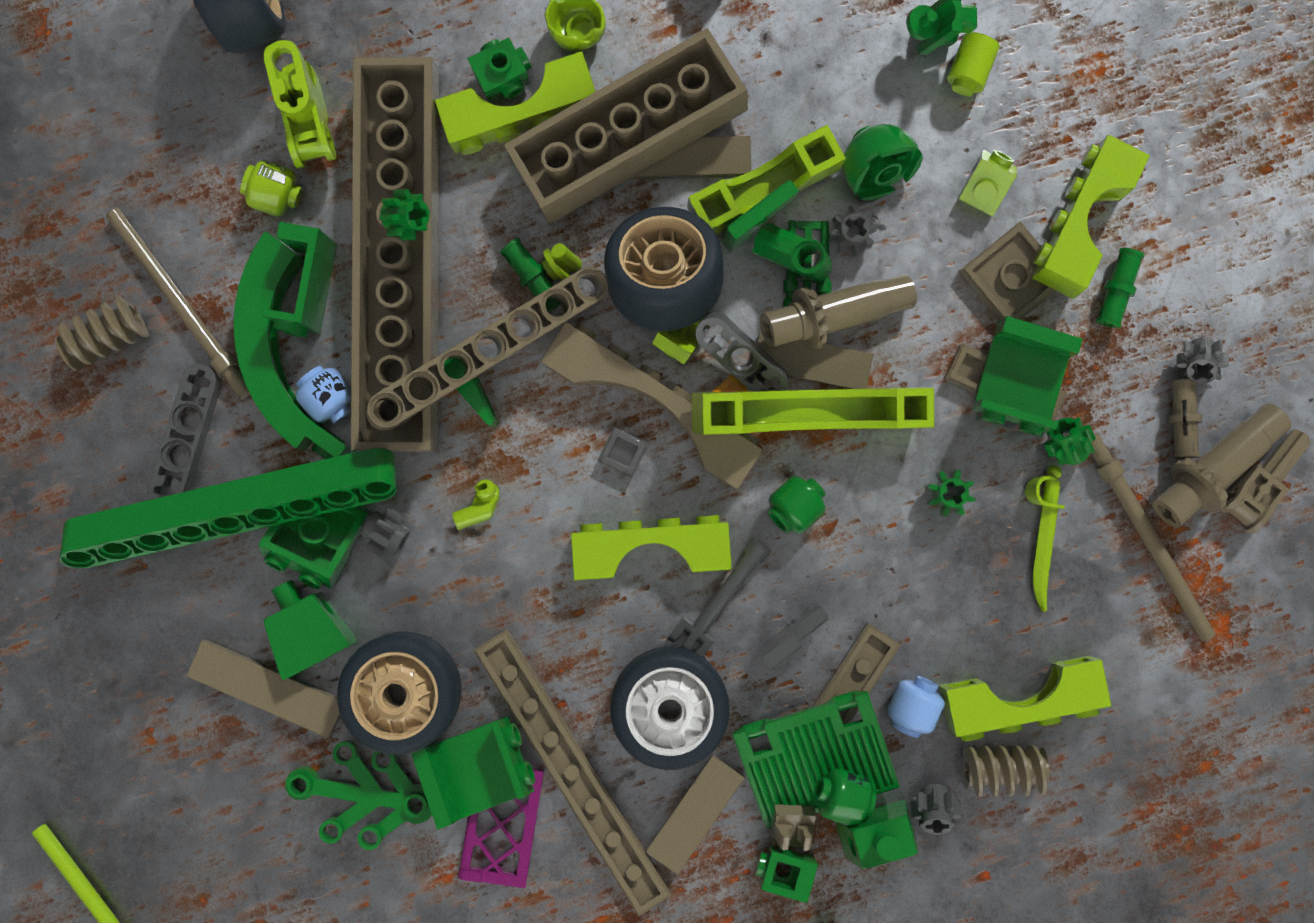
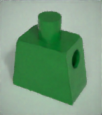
M289 580L271 590L281 611L265 618L264 626L282 681L301 673L358 642L354 634L321 592L311 594L302 599L293 580Z
M905 799L875 807L869 820L862 821L861 824L854 827L835 822L845 858L861 869H869L914 856L918 853L917 838Z

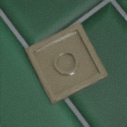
M1021 221L958 271L998 320L1006 316L1021 320L1056 292V290L1032 279L1038 266L1033 263V260L1041 245Z

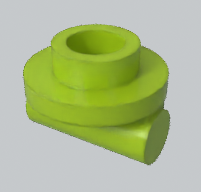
M562 243L554 245L552 250L547 248L543 251L545 260L542 262V265L549 276L555 281L559 278L563 281L571 276V272H577L582 267V260Z

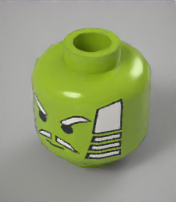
M261 160L255 166L250 164L247 167L241 182L240 193L245 195V201L249 207L275 217H280L287 212L289 207L296 209L301 198L302 187L296 185L297 176L292 169L268 160Z

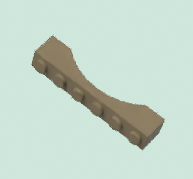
M567 322L564 324L541 359V363L545 367L575 386L592 384L617 386L637 392L655 401L673 415L688 433L698 452L703 470L734 490H738L763 449L756 446L760 441L751 433L711 435L692 433L691 394L676 385L670 390L659 382L662 376L644 364L640 369L627 362L629 354L610 343L608 348L595 341L597 334L582 323L578 322L575 327Z

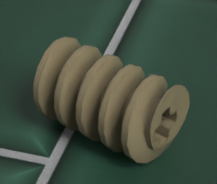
M118 295L115 297L117 306L115 310L106 302L100 304L102 316H99L93 309H88L86 311L88 323H85L77 315L72 318L75 328L73 330L66 323H59L58 330L60 336L55 339V343L64 362L71 369L78 371L83 367L84 363L89 365L95 363L97 356L101 358L108 357L111 354V349L114 351L122 350L125 347V342L132 345L139 341V335L147 338L149 333L146 324L131 303H127L123 297Z
M1013 745L1007 751L1004 746H996L992 752L989 747L981 746L977 753L971 746L963 748L961 761L963 784L966 790L969 786H973L977 797H982L985 785H989L993 797H998L1000 785H1005L1009 797L1014 796L1016 785L1021 786L1024 796L1030 795L1032 785H1036L1040 796L1046 795L1050 775L1048 757L1043 747L1039 751L1036 746L1028 745L1023 751L1020 746Z

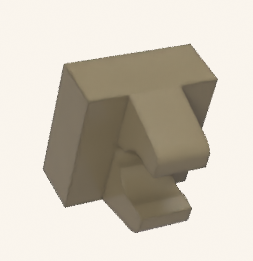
M775 805L771 829L772 846H779L782 850H788V847H802L803 851H809L812 845L816 818L814 806Z

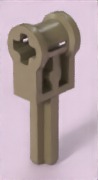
M1297 429L1291 430L1263 467L1260 465L1251 466L1242 474L1236 484L1227 492L1226 506L1220 511L1232 514L1244 524V530L1249 534L1260 530L1270 520L1275 508L1290 490L1281 482L1311 444L1309 436Z

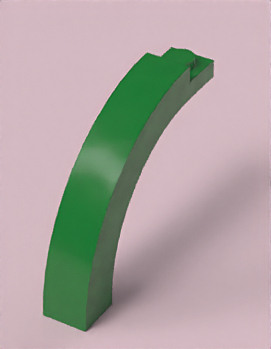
M264 231L244 267L238 285L234 308L235 349L244 382L253 401L265 419L294 448L306 451L311 443L314 442L315 444L311 449L324 459L350 454L353 450H351V446L324 425L315 423L296 401V395L287 379L282 364L279 330L273 328L274 322L261 316L263 308L282 311L287 292L295 276L304 265L302 257Z

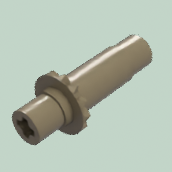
M906 274L881 281H870L817 296L814 290L804 287L794 291L792 303L789 306L761 314L760 326L762 335L767 345L771 348L798 340L802 341L809 350L819 349L827 342V334L886 318L889 314L914 308L917 302V293L912 279Z
M1265 403L1248 419L1241 421L1196 462L1189 458L1183 461L1179 460L1171 468V475L1174 480L1173 485L1153 501V507L1158 516L1168 525L1179 528L1199 510L1203 509L1212 513L1219 512L1226 506L1228 495L1225 489L1271 449V446L1291 429L1292 424L1287 414L1276 405Z

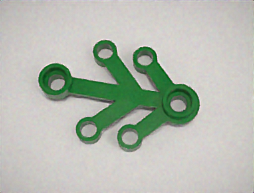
M343 740L334 747L332 755L336 763L346 765L359 785L320 779L315 769L301 766L287 776L285 788L288 795L295 800H306L312 795L357 802L338 817H330L321 824L319 836L323 842L328 844L339 841L344 835L345 830L377 807L394 808L395 810L379 823L364 826L358 834L357 840L360 847L365 850H374L383 841L384 836L405 821L412 824H420L432 816L422 785L412 783L398 763L397 754H388L391 762L389 765L384 766L378 761V755L381 752L375 751L371 757V763L377 771L387 773L398 792L385 790L381 787L360 757L358 745L352 740ZM341 746H348L351 749L352 757L350 759H345L340 755ZM297 778H301L306 782L307 787L305 791L296 789L294 783ZM410 799H420L423 804L422 810H413L409 804ZM328 824H333L338 828L337 836L332 837L327 834L326 826ZM365 831H373L377 835V841L375 843L367 842L364 837Z

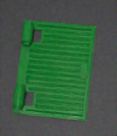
M854 690L832 697L827 703L773 720L765 718L743 725L738 731L732 733L766 828L772 827L775 805L814 806L815 813H819L818 801L814 800L813 797L816 782L820 777L825 778L835 768L844 769L868 778L876 795L900 788L868 691ZM858 706L862 719L843 725L840 712ZM768 735L771 748L754 753L750 740Z

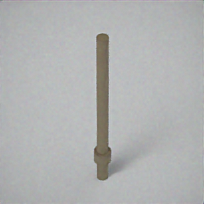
M119 208L109 211L106 214L107 219L212 360L210 366L219 377L226 379L241 400L248 397L250 393L243 376L237 369L238 362L229 351L225 352L122 211Z
M1095 433L1096 439L1091 444L1094 449L1092 455L1099 465L1096 470L1103 482H1109L1200 640L1207 641L1213 638L1216 633L1124 478L1123 473L1125 470L1117 457L1113 458L1099 433Z

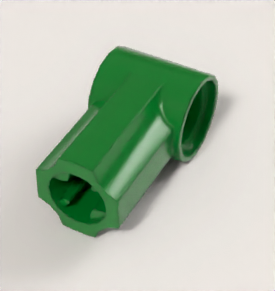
M766 222L759 229L754 239L753 254L799 274L807 282H821L831 273L832 259L823 245L815 239H805L769 222ZM809 255H820V260L816 266L812 268L803 267L804 260Z

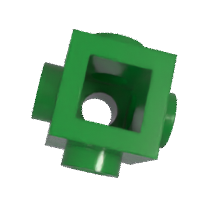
M509 37L502 41L499 39L489 41L481 47L479 53L467 58L489 103H493L503 97L505 99H512L520 95L525 90V86L530 84L527 70L532 68L530 61L522 46L515 49Z

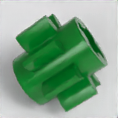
M408 189L394 190V198L382 199L383 205L380 210L379 220L388 229V236H400L401 240H416V231H427L428 229L427 224L430 218V210L426 203L422 201V194H410Z
M1078 417L1076 419L1057 420L1059 422L1057 430L1046 432L1049 441L1044 443L1045 449L1049 457L1056 456L1059 465L1064 463L1068 465L1082 463L1088 458L1090 453H1094L1091 442L1096 437L1090 425L1083 426L1081 419Z
M954 470L950 479L947 478L943 471L936 472L938 482L925 486L926 489L932 491V499L927 502V505L937 504L940 506V516L946 517L949 514L950 508H953L957 515H964L965 512L962 505L966 502H975L976 500L974 497L969 496L968 489L974 482L962 481L960 479L961 470ZM955 486L957 493L953 495L954 501L945 500L943 494L948 491L947 487Z

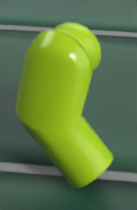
M484 479L476 484L474 488L476 493L471 506L452 512L458 530L489 520L493 516L500 499V492L498 486L491 480Z

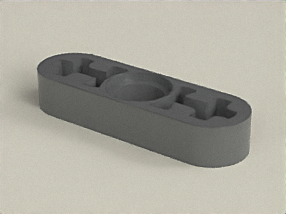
M710 312L700 320L696 328V339L699 345L749 391L788 390L789 376L786 370L725 314ZM707 324L712 328L717 324L722 327L720 335L727 343H729L731 337L736 339L731 342L726 352L721 350L725 342L719 336L715 335L709 338L706 335L709 329ZM740 348L747 349L753 354L754 361L746 367L738 366L732 359V353ZM760 363L764 364L761 370V374L768 380H772L774 377L779 379L778 390L774 387L766 390L763 387L765 379L758 372L754 378L750 377V375L756 372Z

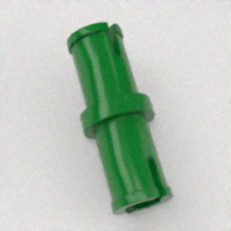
M519 237L508 243L499 252L520 277L519 284L523 288L527 287L534 297L554 286L545 274L546 270L543 265H538ZM547 299L545 303L548 313L561 305L556 299Z
M1125 247L1119 249V255L1111 279L1106 280L1104 289L1107 292L1096 323L1110 328L1121 329V322L1129 298L1134 297L1137 290L1134 283L1142 259L1145 256L1143 252Z

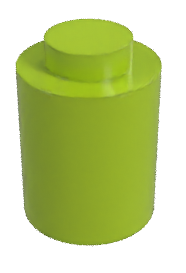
M977 32L965 33L963 35L947 76V81L952 85L951 88L954 92L963 96H973L974 93H980L984 90L1000 48L999 43L995 39Z

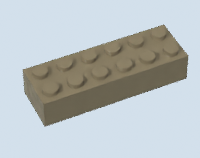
M706 28L504 144V147L516 171L548 225L748 111V90L709 29Z

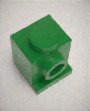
M769 844L767 853L760 852L758 855L754 875L760 877L759 884L761 890L808 903L818 863L812 854H803L789 849L782 850L779 846ZM779 863L790 865L789 871L785 874H779L776 871V867Z

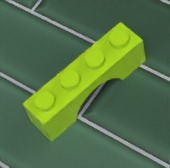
M581 51L545 63L544 77L539 89L531 98L521 104L514 106L493 105L483 100L472 88L436 99L435 103L449 145L454 154L461 152L463 155H469L482 150L484 144L496 140L499 143L513 140L520 136V132L532 129L596 91L583 52Z
M827 124L794 141L783 152L760 167L732 179H722L689 196L687 208L689 212L698 215L708 223L716 235L724 232L728 225L787 180H791L800 192L840 171L846 158Z
M1109 134L1098 145L1091 144L1080 163V165L1085 167L1081 177L1076 176L1066 191L1065 197L1069 199L1065 210L1060 209L1050 224L1049 230L1054 233L1049 243L1044 242L1033 260V263L1038 266L1032 279L1071 299L1076 298L1088 288L1103 256L1094 245L1088 231L1090 208L1094 203L1100 201H1121L1136 187L1150 157L1149 154Z
M719 515L696 517V524L681 525L680 518L657 519L658 527L642 528V520L618 522L619 530L603 531V523L580 524V532L571 533L574 580L614 578L621 560L628 552L638 546L650 543L663 544L675 549L687 561L692 572L732 570L729 523H720Z
M1093 656L1052 663L1049 677L1043 688L1034 696L1022 701L1009 702L1000 700L993 694L985 682L977 678L939 685L940 695L946 703L944 714L948 732L955 737H961V741H973L984 738V732L999 729V733L1018 732L1023 730L1022 724L1036 721L1039 726L1054 725L1061 722V716L1075 714L1076 718L1094 717L1100 714L1099 709L1112 706L1102 659Z

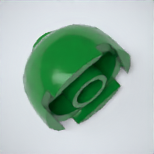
M892 124L866 126L858 130L844 152L846 160L842 170L849 187L855 195H858L860 200H876L896 191L890 185L898 182L902 177L907 183L920 168L923 155L917 143L907 131Z

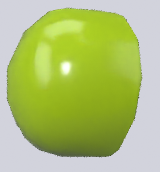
M550 0L544 13L549 34L562 49L571 52L586 50L600 42L605 34L607 25L603 7L596 0Z

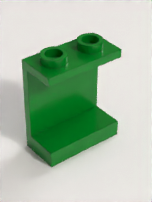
M279 222L276 237L295 252L306 254L294 314L263 308L261 316L274 322L273 328L284 331V334L307 338L308 332L321 334L337 244L319 228Z
M1009 316L997 321L971 410L982 413L981 419L990 423L1004 425L1006 420L1020 424L1019 431L1034 436H1042L1043 432L1057 430L1059 422L1051 420L1068 360L1070 357L1079 354L1083 339Z
M508 716L411 753L437 830L452 825L462 818L516 798L519 800L535 791L533 784H535L533 768L522 757L519 748L522 745L520 732L514 723H510Z

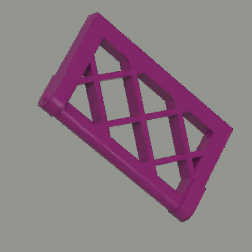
M533 768L535 774V784H533L535 791L529 794V800L526 803H523L521 799H514L519 808L503 820L500 819L493 808L487 809L497 824L480 837L476 833L479 812L468 816L458 879L526 888L544 770ZM523 811L526 815L523 838L517 842L505 824ZM501 828L513 846L495 859L483 840ZM477 844L491 862L484 868L471 867L473 848ZM517 850L520 854L517 873L505 872L499 863Z

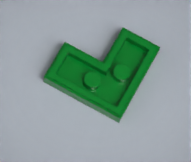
M787 180L727 226L722 243L730 253L754 236L768 219L796 198L799 190L791 180Z

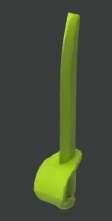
M1056 465L1047 468L1046 475L1031 478L1025 487L1027 500L1034 505L1042 506L1033 569V586L1036 600L1043 612L1047 611L1048 578L1058 509H1065V505L1058 504L1061 481L1057 480L1061 477L1062 470ZM1045 481L1043 498H1041L1040 485Z

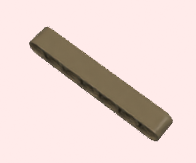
M586 267L577 271L379 391L370 399L366 407L368 422L379 430H389L424 410L593 306L605 296L608 290L606 276L595 267ZM580 279H587L592 282L595 287L593 297H587L580 292L578 287ZM547 299H556L562 304L563 314L561 317H554L547 312L545 307ZM521 318L529 323L531 330L528 337H520L514 333L512 329L514 319ZM484 338L493 340L498 348L496 357L487 358L483 356L478 349L479 340ZM456 359L463 364L464 375L462 378L453 379L445 373L444 363L446 360ZM416 379L426 381L431 389L429 398L425 400L415 399L409 391L410 382ZM381 400L392 402L396 408V417L389 422L379 420L374 414V405Z

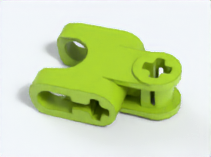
M280 40L270 44L264 51V63L274 102L281 111L285 127V138L295 167L297 169L304 168L307 160L323 156L328 161L335 160V145L327 125L328 113L320 81L314 68L304 60L300 50L292 41ZM283 53L291 54L293 63L286 65L279 71L276 67L277 58Z

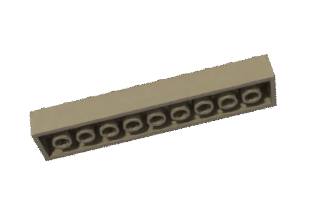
M353 57L351 450L357 452L371 448H384L391 452H438V401L389 430H379L373 427L366 417V407L376 393L438 356L439 112L435 100L439 99V71L432 57ZM408 189L410 194H422V201L426 203L430 210V218L427 224L428 229L427 231H416V240H401L400 236H388V229L379 220L380 210L383 205L382 199L394 198V190ZM416 379L410 382L409 391L415 399L425 400L429 398L431 389L426 381ZM381 400L374 405V414L379 420L389 422L396 417V408L392 402Z

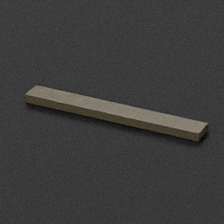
M508 628L474 649V653L638 917L672 896L666 882L646 853L643 845Z

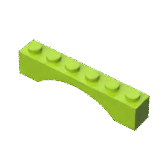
M900 387L691 393L692 433L702 435L814 429L934 427V388Z

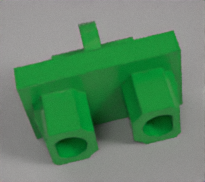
M938 0L932 6L918 5L912 9L907 15L906 26L910 35L920 40L917 54L929 55L940 46L950 47L957 42L960 33H971L977 29V7L975 5L961 4V0Z

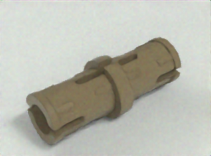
M1191 379L1171 381L1173 389V415L1169 416V424H1173L1174 458L1177 459L1200 457L1198 423H1202V414H1198V383ZM1185 402H1186V407H1187V413H1186V414H1187V436H1185V426H1184V425H1185V418H1184V403H1185Z

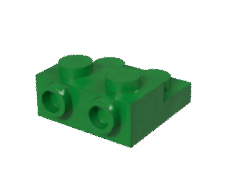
M352 507L270 526L258 544L261 555L265 556L263 562L278 572L284 573L289 568L300 573L299 580L311 588L319 590L322 584L332 588L350 558V549L369 519V515L357 507Z

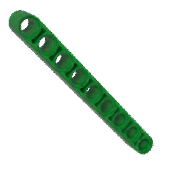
M371 448L74 517L64 522L59 560L67 567L78 569L90 568L383 501L393 497L397 491L395 455L390 450L384 448Z

